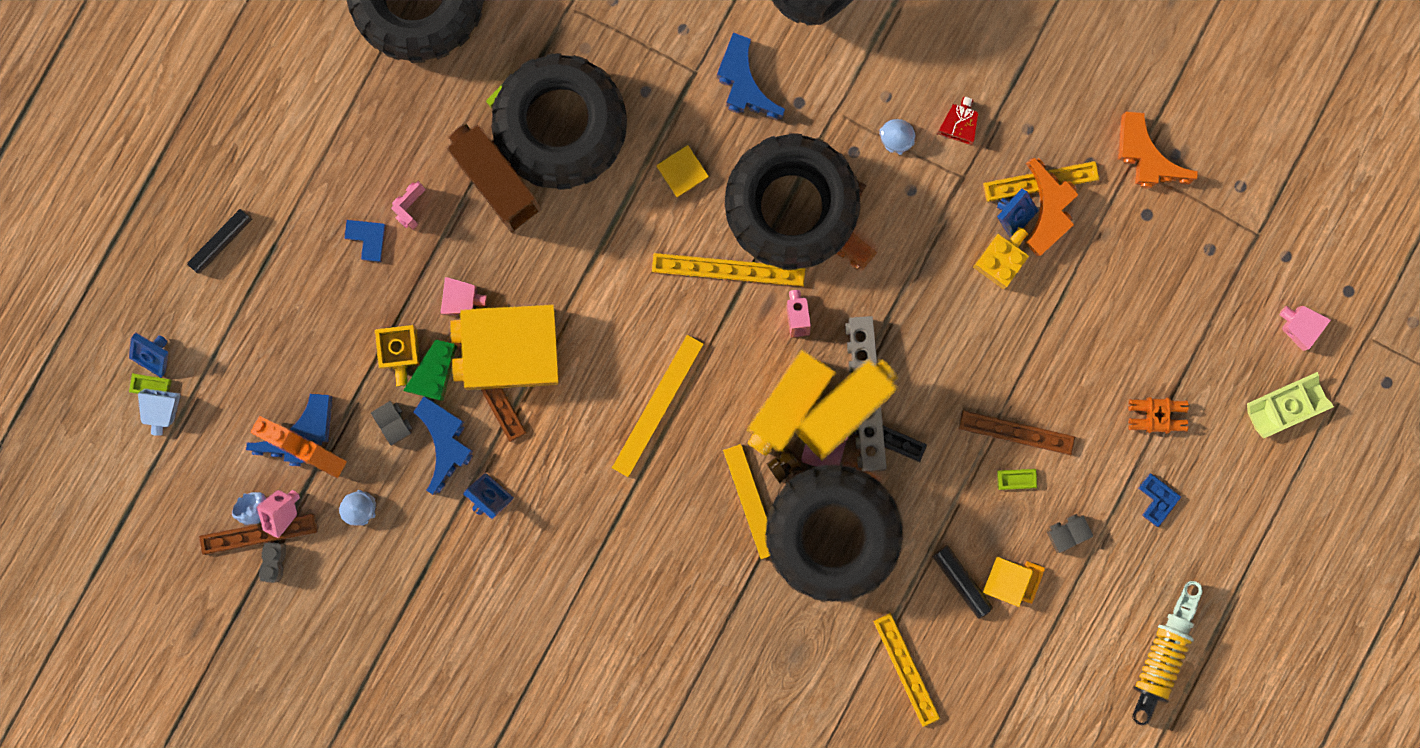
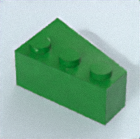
M435 340L403 391L443 401L457 345Z

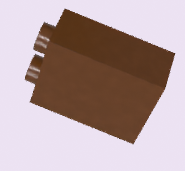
M464 124L449 136L452 144L447 147L448 151L511 233L541 211L535 197L478 124L472 129L468 124Z

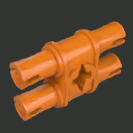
M1148 397L1146 400L1129 399L1128 405H1136L1128 406L1129 411H1146L1147 413L1146 419L1129 418L1128 424H1136L1128 425L1129 430H1145L1148 433L1165 432V434L1171 431H1188V426H1180L1188 425V420H1171L1170 418L1171 412H1188L1189 407H1180L1189 405L1187 400L1171 401L1167 397L1165 399H1152V397ZM1155 413L1162 414V418L1158 419V417H1155Z

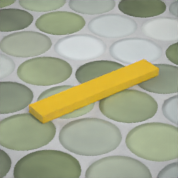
M1096 161L1047 170L1049 174L1053 173L1058 178V184L1062 181H1070L1073 185L1099 180ZM1033 174L983 183L987 202L1001 200L1002 198H1012L1021 188L1026 190L1028 194L1039 192Z
M739 444L723 450L760 559H764L770 556L765 536L767 517L742 445Z
M888 613L873 620L922 727L939 720L940 717L892 614Z

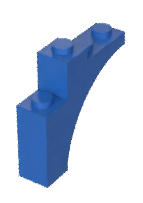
M733 32L717 72V79H719L720 83L727 86L733 85L726 102V106L729 107L728 110L734 113H744L746 106H748L749 110L755 113H760V111L766 113L767 117L773 120L782 119L785 108L773 103L760 91L750 72L748 51L751 39Z
M310 394L308 404L302 416L289 430L308 441L311 440L316 445L328 442L333 396ZM267 441L247 443L246 450L252 451V455L263 456L264 452H271L273 457H283L284 454V461L289 462V466L301 467V463H307Z
M423 397L413 413L424 422L434 441L436 465L433 478L426 491L436 495V493L440 494L446 484L443 482L447 476L451 477L455 472V464L463 467L464 464L468 465L473 458V455H471L473 450L455 439V436L459 437L465 428L463 424L465 422L427 397Z

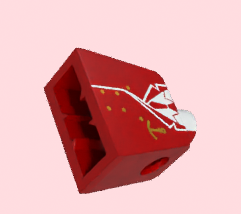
M963 97L960 106L953 104L937 134L971 146L975 139L978 112L971 110L974 100Z

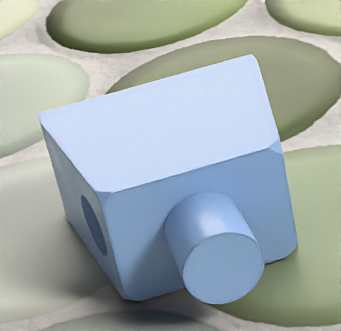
M145 388L138 393L141 423L151 425L152 435H163V427H169L174 422L180 393Z

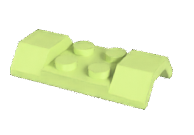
M1318 372L1247 403L1249 417L1255 430L1262 438L1271 436L1334 407L1326 398L1320 386Z

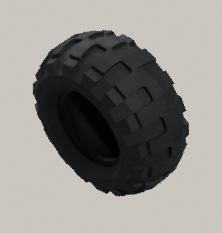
M347 0L349 13L353 18L355 26L371 46L390 58L408 60L411 63H425V60L433 58L438 60L450 55L449 52L456 47H461L470 38V33L474 27L478 26L482 16V6L485 0H443L439 8L430 16L420 20H405L388 10L387 0Z

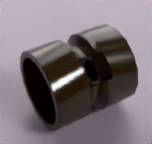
M790 449L780 454L779 459L774 458L766 463L779 484L787 480L789 474L794 475L802 470ZM788 463L789 466L785 469L783 464Z

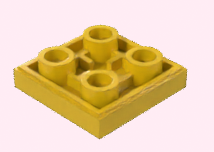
M688 145L656 165L676 198L709 178Z
M996 557L983 593L1020 607L1034 571Z

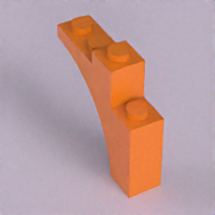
M1126 111L1122 114L1118 160H1124L1123 163L1135 164L1137 162L1135 184H1140L1142 188H1152V186L1159 182V179L1160 182L1167 183L1177 180L1180 184H1191V182L1197 179L1198 171L1188 170L1175 165L1156 149L1147 132L1145 113Z
M1034 157L1025 164L1037 182L1040 195V209L1036 225L1024 243L1036 256H1041L1074 225L1071 222L1073 218L1066 211L1063 212L1062 210L1078 194L1076 193L1077 188L1070 181H1062L1058 184V178L1053 173L1049 174L1046 171V165L1043 161Z
M261 416L258 417L250 432L337 479L347 461Z

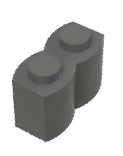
M392 401L371 412L390 446L412 434L410 422L407 418L403 420L400 415L403 412L397 402L393 403Z
M1077 514L1069 516L1064 524L1057 522L1051 525V530L1047 531L1056 553H1061L1093 537L1084 515L1078 516Z
M266 542L262 549L263 563L259 569L260 581L280 582L283 576L282 562L286 556L285 544Z

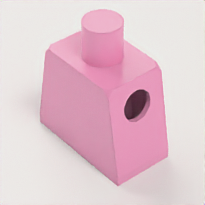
M445 277L441 306L442 315H460V310L475 309V306L486 307L487 295L477 294V287L475 285Z
M792 290L789 292L790 300H787L790 336L792 338L810 335L811 324L806 298H801L800 290Z
M1285 306L1279 314L1287 320L1282 328L1283 331L1303 351L1311 348L1331 321L1305 306H1300L1295 311Z
M280 490L276 491L257 506L263 531L277 538L282 535L297 515L295 503L300 498L297 492L291 490L288 494H285Z

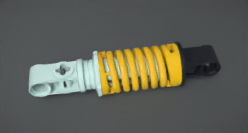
M1190 581L1186 583L1176 603L1174 614H1168L1166 625H1158L1156 636L1159 639L1155 638L1153 640L1155 645L1151 646L1150 650L1152 652L1148 653L1149 659L1145 660L1147 666L1142 667L1144 673L1139 675L1141 681H1137L1133 689L1141 693L1132 715L1134 722L1138 725H1147L1151 721L1158 701L1169 702V695L1172 692V689L1169 687H1174L1175 685L1171 680H1177L1176 674L1180 672V669L1176 666L1181 667L1183 665L1181 660H1184L1186 657L1181 651L1188 652L1189 648L1186 647V644H1191L1194 640L1189 636V632L1194 627L1191 620L1196 613L1198 602L1202 595V588L1198 582ZM1192 585L1199 588V592L1195 596H1191L1187 592L1188 588ZM1139 711L1147 713L1148 717L1145 722L1137 720L1136 716Z

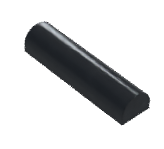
M239 209L188 261L187 265L197 274H200L253 219L244 210Z
M883 426L884 448L920 463L927 444ZM870 427L865 428L863 431L866 437L870 438L874 435V431ZM855 430L852 434L859 436V431Z
M948 545L932 555L935 562L977 619L985 616L994 608Z

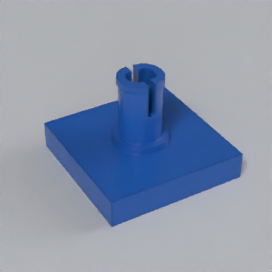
M1022 188L1010 202L1002 198L1001 202L997 204V208L1002 210L997 218L1010 237L1013 236L1018 227L1023 229L1039 211L1028 192Z
M135 332L131 337L129 359L162 378L166 373L169 353L163 349L167 344V340L163 336L158 335L151 342Z
M486 473L463 493L474 503L472 507L474 512L479 508L476 514L482 515L484 512L491 519L497 516L514 499Z

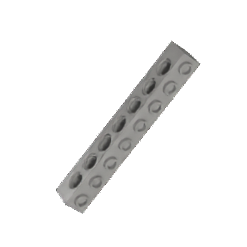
M873 316L849 318L848 323H845L846 335H850V342H847V352L851 354L852 361H849V372L855 373L868 359L874 365L877 364ZM862 333L865 336V341L858 342L855 339V335ZM864 352L867 355V359L860 361L857 358V353ZM880 406L872 414L871 418H868L856 429L859 431V437L855 438L856 449H860L857 465L863 472L886 470ZM872 428L874 431L873 437H866L863 432L864 429ZM873 447L876 452L875 456H867L865 449Z

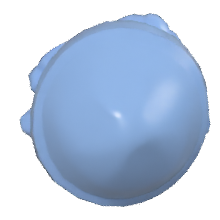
M902 119L890 120L879 130L882 143L890 153L896 152L901 155L915 144L913 127Z
M362 490L346 495L339 508L341 519L347 524L354 526L368 524V520L375 518V498Z
M261 492L243 494V498L239 497L233 506V518L244 525L261 523L257 506L266 500L267 497Z

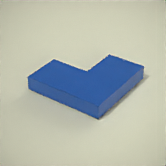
M346 220L344 239L363 241L361 260L381 262L385 224Z
M1149 473L1138 488L1153 500L1142 516L1156 527H1159L1181 496L1151 473Z

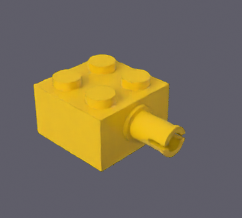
M1018 227L1010 240H1006L997 234L973 268L1002 289H1005L1029 257L1019 249L1020 244L1028 233Z
M409 325L375 329L379 368L395 369L396 386H406L408 383L406 368L408 366L420 365L417 327Z

